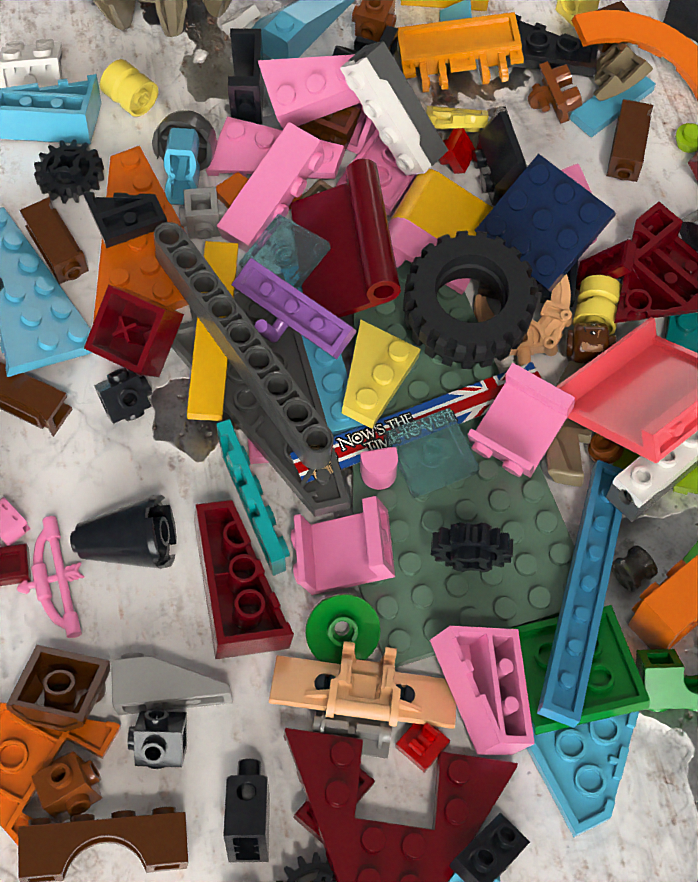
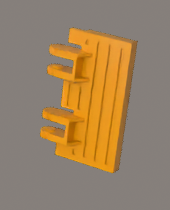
M515 12L397 27L403 74L406 79L415 78V68L419 67L422 92L430 91V78L428 77L430 74L439 75L438 80L441 90L448 89L446 63H449L450 71L453 73L475 70V60L478 59L483 85L490 83L491 75L488 67L498 66L501 82L508 81L507 55H509L511 65L524 63L522 43Z

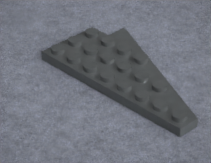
M284 274L278 275V277L286 281ZM235 289L234 299L253 325L260 319L265 320L271 326L273 325L277 317ZM189 306L192 321L180 324L172 344V349L191 370L197 315ZM288 326L277 342H270L263 337L327 425L301 334ZM236 341V343H245L244 341ZM228 360L224 410L314 517L350 509L349 498L334 447L330 460L333 473L330 474L327 469H320L316 472L317 479L306 483L315 471L309 469L301 480L290 456V453L294 451ZM255 366V367H253V368H255V369H263V368H265V367ZM281 392L271 393L276 396L284 395V393ZM300 418L290 419L293 422H303Z

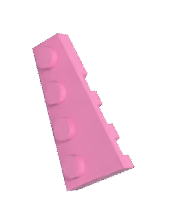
M227 116L217 140L214 158L206 169L208 176H219V173L235 174L239 172L247 177V174H253L283 130ZM321 140L325 155L324 161L318 171H312L308 178L335 179L345 154V148L343 145Z

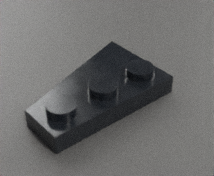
M515 14L522 43L524 63L511 65L509 55H507V66L540 70L539 64L548 61L551 69L567 64L571 74L594 77L598 54L597 45L593 44L583 47L579 38L566 33L560 36L546 31L547 26L537 22L535 26L521 21L522 16Z

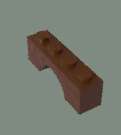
M159 807L152 810V815L136 816L135 811L123 810L111 813V818L95 820V815L93 814L74 815L70 817V822L53 823L52 818L31 819L28 821V826H18V878L20 882L64 881L70 865L80 853L92 846L104 843L121 845L132 851L141 861L146 873L187 869L185 812H176L175 807Z

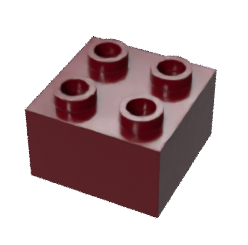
M108 284L84 349L139 375L160 377L184 314L129 289Z

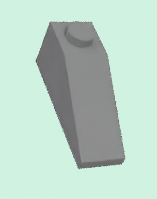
M127 653L122 655L121 659L111 660L112 705L118 716L137 714L140 711H148L155 708L174 710L233 703L230 685L157 658L144 656L142 653Z

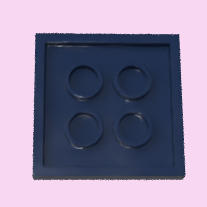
M538 153L475 229V232H487L486 237L493 240L498 236L506 240L505 246L509 249L515 246L522 253L520 261H528L533 269L531 277L535 278L539 284L551 292L614 218L616 213L612 208Z

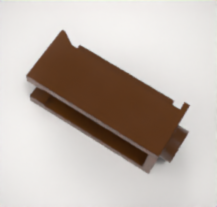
M623 99L620 116L618 115L606 176L620 180L638 181L644 163L651 113L654 105Z
M50 197L20 210L22 217L27 223L25 225L26 230L59 285L66 281L77 279L81 274L89 271L83 251L79 248L56 208H53Z
M0 362V409L42 430L44 427L48 428L54 437L72 411L71 406L63 403L67 398V394L24 373L7 377L6 364Z

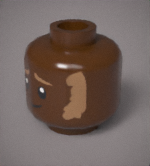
M577 322L573 330H568L566 357H571L572 361L578 363H589L616 343V335H609V328L605 323Z

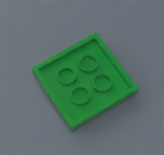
M612 605L603 607L581 719L577 725L636 712L650 707V698ZM559 617L509 628L518 629L531 721L535 735L570 727L537 714Z

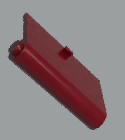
M357 159L347 166L345 171L347 183L290 203L303 294L338 318L396 299L401 292L376 163L369 159Z

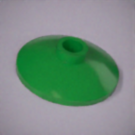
M336 594L319 602L311 611L305 627L306 641L313 655L321 662L341 664L344 641L354 642L356 659L366 660L376 649L381 632L380 621L373 607L366 600L352 594ZM344 621L348 623L345 631L337 632L335 630V625L338 622Z

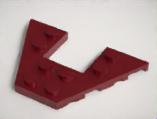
M285 728L283 736L284 740L288 743L297 769L299 782L303 785L309 810L315 826L318 827L329 866L334 872L337 882H448L454 872L449 865L475 838L518 763L440 752L437 759L432 829L355 818L363 739Z

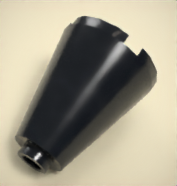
M153 495L80 522L76 525L75 531L71 532V548L74 553H77L81 559L159 569L171 567L175 560V555H169L170 545H175L177 542L172 509L170 505H163L161 503L165 499L163 495Z

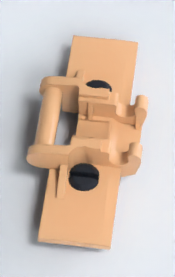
M344 641L341 664L278 655L276 657L269 703L322 710L326 711V717L334 718V714L388 721V726L395 727L397 726V721L423 725L428 722L431 726L455 728L456 702L446 679L395 672L394 665L397 648L385 647V652L380 662L356 659L355 643Z

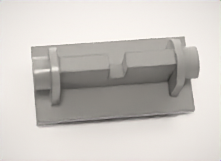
M316 710L313 732L363 739L362 755L388 759L392 726H388V721L334 714V718L326 717V711Z

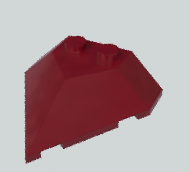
M659 201L636 219L631 240L637 245L632 272L624 275L614 323L698 312V253L678 237L683 221Z

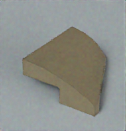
M622 42L620 44L614 43L597 60V73L594 76V82L599 86V89L593 95L599 101L617 96L646 77L653 70V67L645 59L636 55L626 44Z

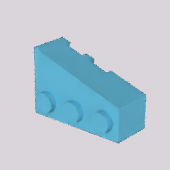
M97 74L87 75V81L68 83L67 78L59 79L58 85L39 88L38 83L0 88V139L60 142L63 140L65 143H71L74 139L77 141V144H84L85 142L91 144L102 104Z

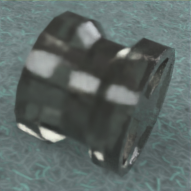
M637 545L627 551V556L616 558L612 562L611 570L615 578L630 592H635L639 589L643 580H651L658 574V568L652 557L646 550Z

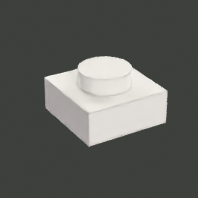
M255 4L239 9L223 22L221 27L226 35L230 34V28L251 29L254 26L252 21L261 13Z

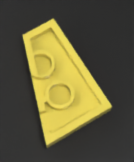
M360 320L341 413L373 429L419 358L421 349Z

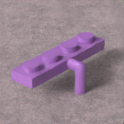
M252 258L249 259L231 284L235 289L277 317L272 326L263 319L258 320L254 325L260 335L270 342H277L289 326L337 360L357 332L353 327Z

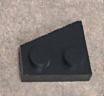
M94 192L83 193L106 248L154 232L157 226L167 222V218L155 194L129 195L127 193H114L113 198L95 197Z

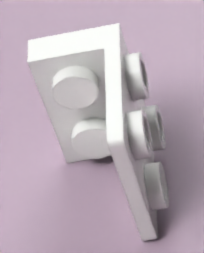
M40 39L36 41V44L24 45L22 41H13L6 43V47L1 48L0 88L38 83L39 88L58 85L59 79H62L59 63L63 49L62 42H54L53 39Z

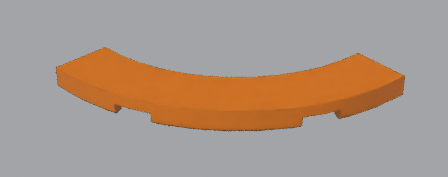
M599 10L574 15L571 21L583 47L601 43L620 44L621 42H628L638 45V48L650 52L659 58L664 57L676 67V71L687 82L698 101V46L678 30L651 17L627 11Z

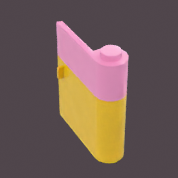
M429 169L425 174H417L388 223L396 267H400L405 260L412 263L415 257H421L424 247L429 243H433L436 246L437 239L446 234L450 238H455L457 231L467 230L468 235L476 236L475 229L493 207L433 169ZM456 279L445 285L462 295L471 279Z

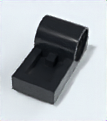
M499 813L451 862L449 867L464 882H494L526 848L530 841L504 815Z

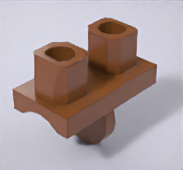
M548 61L539 64L543 74V86L539 83L532 86L533 91L528 96L530 107L547 112L550 110L549 104H551L560 124L569 121L568 112L582 106V98L576 86L564 91L560 89L573 84L567 64L551 69Z

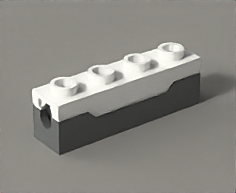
M384 41L365 45L348 62L340 67L348 87L355 92L363 105L364 113L376 126L380 139L388 146L396 159L398 168L405 175L425 174L448 151Z
M698 431L658 463H654L642 456L637 458L614 478L606 498L633 522L698 466ZM628 491L631 494L632 501L625 497L624 492Z

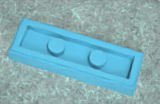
M646 76L628 90L607 100L599 101L593 96L583 103L582 106L571 112L570 120L592 138L616 120L618 115L620 116L623 99L640 102L654 91L656 83Z

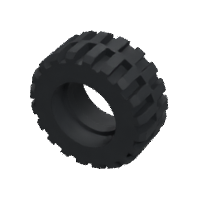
M466 230L457 231L455 238H450L448 234L439 237L436 246L433 243H429L422 249L421 257H415L410 267V274H407L403 299L406 327L408 330H413L412 339L417 346H421L423 343L426 345L425 354L432 359L436 355L443 358L442 364L450 367L453 362L462 363L461 369H472L473 363L479 362L480 367L484 368L491 366L494 358H497L499 361L507 358L511 349H517L522 343L536 310L538 298L535 295L538 287L536 279L531 277L533 269L529 262L526 260L520 261L522 253L515 246L509 249L505 246L506 240L496 236L495 240L487 238V232L477 231L476 236L468 235ZM456 279H475L485 283L496 293L501 303V310L495 317L487 321L478 323L463 322L450 316L441 307L437 299L438 290L448 282Z

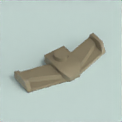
M569 361L557 385L587 363ZM568 418L546 452L548 473L556 483L581 487L584 481V472L579 442L590 444L592 430Z

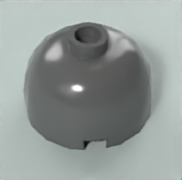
M180 110L167 115L157 126L153 134L152 147L157 159L160 156L164 161L168 134L171 128L195 129L200 143L197 159L200 171L205 168L207 169L214 158L217 147L216 133L211 123L201 114L190 110Z

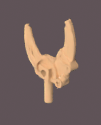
M567 274L552 290L551 299L546 300L540 311L541 318L538 322L531 321L522 343L517 349H511L509 356H517L518 366L530 363L531 355L537 353H545L547 356L557 354L558 343L563 336L564 328L570 327L573 323L572 312L570 311L571 290ZM477 294L474 301V314L477 321L483 322L495 317L487 303L486 297Z

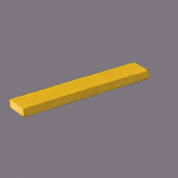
M205 241V260L234 298L235 288L231 284L236 279L238 243ZM198 317L187 419L223 421L228 358Z

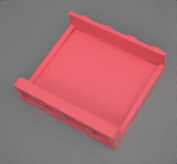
M653 317L647 319L556 386L575 397L574 408L569 414L568 419L654 463H658L698 431V353L657 336L655 318Z

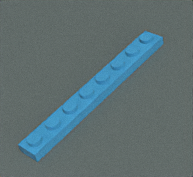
M597 460L592 468L537 714L573 728L576 727L581 719L622 518V512L606 496L614 478L624 469Z

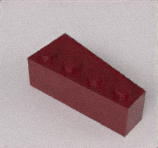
M233 500L196 504L194 525L215 659L289 649L294 633L289 622H286L279 600L275 592H272L265 576V570L260 559L256 557L251 546L250 537Z

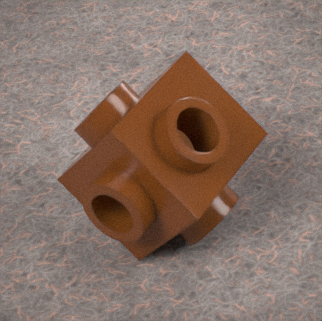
M362 0L360 5H355L352 13V22L355 23V36L377 42L380 41L387 25L395 27L397 19L395 15V0Z
M74 751L55 759L51 765L31 776L43 810L60 823L70 819L71 816L86 812L92 804L103 798L97 784L101 781L98 769L91 760L85 762Z

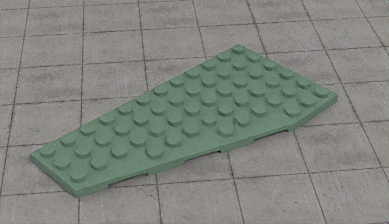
M405 260L397 268L401 292L396 299L354 313V329L357 331L354 335V349L360 320L421 349L419 358L379 419L500 374L494 359L491 366L481 368L478 362L473 363L472 369H461L462 363L453 362L451 367L442 364L443 358L436 355L432 359L425 354L426 345L424 343L421 346L416 345L412 339L413 330H408L404 321L405 312L403 311L407 274H410L412 264L408 260ZM447 285L442 286L438 290L437 299L445 312L457 320L478 323L465 292L461 295ZM486 414L396 448L398 454L397 476L395 482L386 489L376 490L368 487L362 480L360 463L353 465V515L363 512L362 499L377 496L388 509L395 577L358 585L362 599L366 600L378 615L381 628L378 645L382 657L385 647L397 648L395 668L435 656L436 654L430 639L449 626L509 629L559 617L575 546L540 465L537 466L531 478L523 473L520 477H517L502 467L504 462L492 455L489 459H486L471 449L473 444L469 443L468 433L471 428L476 431ZM459 522L464 524H479L482 522L492 526V529L500 528V533H509L510 539H513L511 563H504V567L492 566V570L484 573L480 571H456L452 569L453 566H445V561L436 562L435 556H431L433 532H439L440 527L451 529V524Z

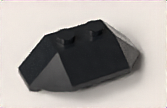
M506 106L498 108L479 134L476 150L472 151L474 167L476 169L479 168L482 174V190L484 193H488L493 206L499 202L527 168Z

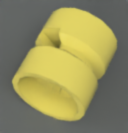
M123 59L111 63L103 72L100 80L101 91L114 102L120 103V106L134 117L147 113L158 97V86Z
M592 275L583 279L577 299L578 303L575 309L573 326L577 322L605 323L609 328V335L614 334L617 323H614L622 284L618 280L605 275Z

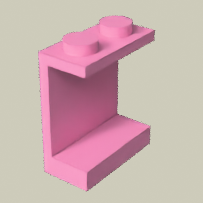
M512 363L505 374L506 383L476 431L472 428L470 429L468 439L469 443L473 444L471 449L480 456L489 459L492 455L504 462L502 467L509 473L520 477L523 473L531 478L574 408L575 397Z
M377 496L362 499V513L312 525L301 514L294 515V529L291 530V541L296 550L297 563L293 565V573L296 582L311 595L395 577L388 509Z

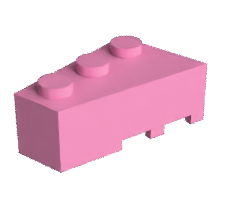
M354 55L258 60L275 115L282 129L286 127L288 122L295 126H300L361 103L355 92L348 87L345 76L340 70V67Z
M449 626L430 639L477 755H513L535 744L518 629Z

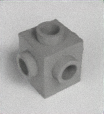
M216 187L184 189L185 207H179L181 227L187 226L189 238L209 239L221 236L217 224L226 211L225 203L218 204Z

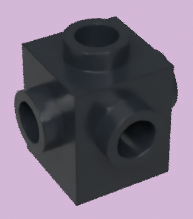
M126 368L111 372L107 375V380L94 385L103 408L113 424L123 419L126 421L137 419L144 415V410L152 407L147 397L152 395V390L144 375L139 377L137 373L130 370L127 371Z
M160 708L139 712L136 725L129 727L127 739L128 750H134L135 766H147L151 769L183 766L187 749V712H167Z

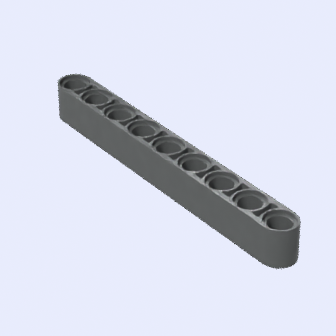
M165 222L157 226L154 230L155 256L159 264L302 464L313 470L325 468L331 460L334 436L329 427L183 228L173 222ZM236 341H244L245 343H236ZM255 366H262V367H265V368H263V369H255V368H253V367H255ZM281 392L284 393V395L276 396L271 393ZM300 418L303 422H293L290 419ZM314 444L320 445L323 447V449L314 450L309 446Z

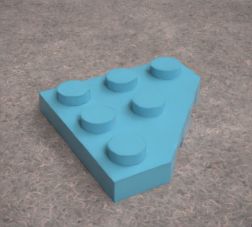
M639 711L576 725L575 728L568 727L535 735L533 730L535 744L526 749L573 837L611 818Z

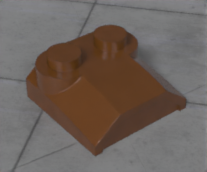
M36 645L6 704L7 710L27 724L67 732L83 727L94 705L105 695V682L110 672V661Z

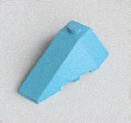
M295 0L260 18L251 29H261L263 53L273 59L299 58L355 0Z

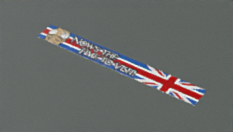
M533 362L520 366L541 378ZM506 372L379 419L373 429L363 425L334 436L333 447L340 470L360 463V453L364 451L388 447L398 448L486 414L506 383ZM314 444L309 446L314 450L323 449V447L320 445ZM292 452L290 456L302 480L310 468L302 464L297 455ZM331 462L325 468H322L327 469L330 474L333 473ZM318 470L313 472L306 483L317 479L316 472Z

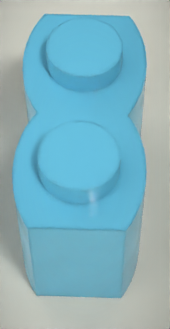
M171 128L169 131L164 155V168L167 173L165 194L170 204L184 205L183 190L198 188L200 165L197 159L200 143L195 129Z

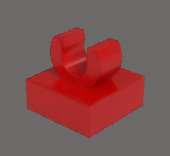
M457 128L452 130L448 139L443 140L448 151L438 160L441 165L449 164L454 174L466 172L472 160V151L476 150L465 129Z
M428 722L425 725L413 723L396 743L395 748L425 773L436 761L439 753L448 747L451 740Z

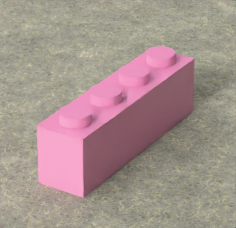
M288 122L217 224L222 238L230 243H238V248L253 257L259 249H264L271 238V231L275 225L282 223L286 218L290 203L295 197H300L307 185L306 180L312 171L316 172L321 167L325 158L321 140Z

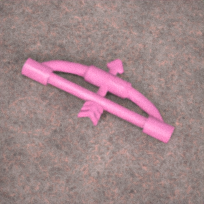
M49 516L42 520L44 529L38 536L34 547L33 566L31 567L34 581L28 583L27 580H23L18 585L17 591L28 594L30 589L35 588L37 599L41 602L50 620L66 630L67 638H76L82 632L78 614L73 609L68 581L72 582L85 576L78 571L82 564L81 562L64 567L59 544L61 536L57 518ZM46 541L50 542L56 574L49 577L46 565L43 563ZM58 581L65 612L63 617L58 614L51 601L52 593L49 583Z

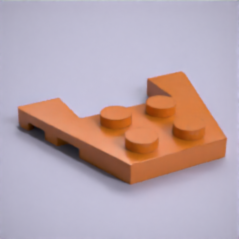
M0 702V825L17 845L18 826H28V821L33 819L24 814L25 809L36 792L31 776L51 765L67 740L103 759L121 729V725L115 722L87 719L83 727L63 732L27 724L8 711L6 703Z

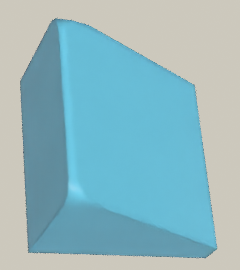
M463 0L440 10V22L472 18L471 0Z

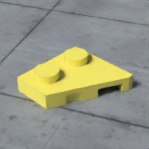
M427 106L426 110L434 127L440 130L464 128L467 132H480V128H484L488 123V110Z

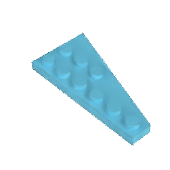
M1 207L0 278L3 281L4 288L0 291V347L6 360L5 369L7 377L91 354L92 352L84 349L91 331L90 327L6 209Z

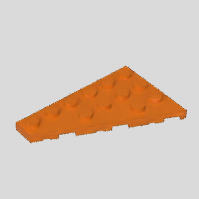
M140 145L110 156L106 197L113 198L114 193H127L129 195L155 194L167 218V222H173L181 226L177 214L167 200L166 194ZM154 232L106 248L102 239L94 320L108 284L129 289L173 310L189 305L156 259Z

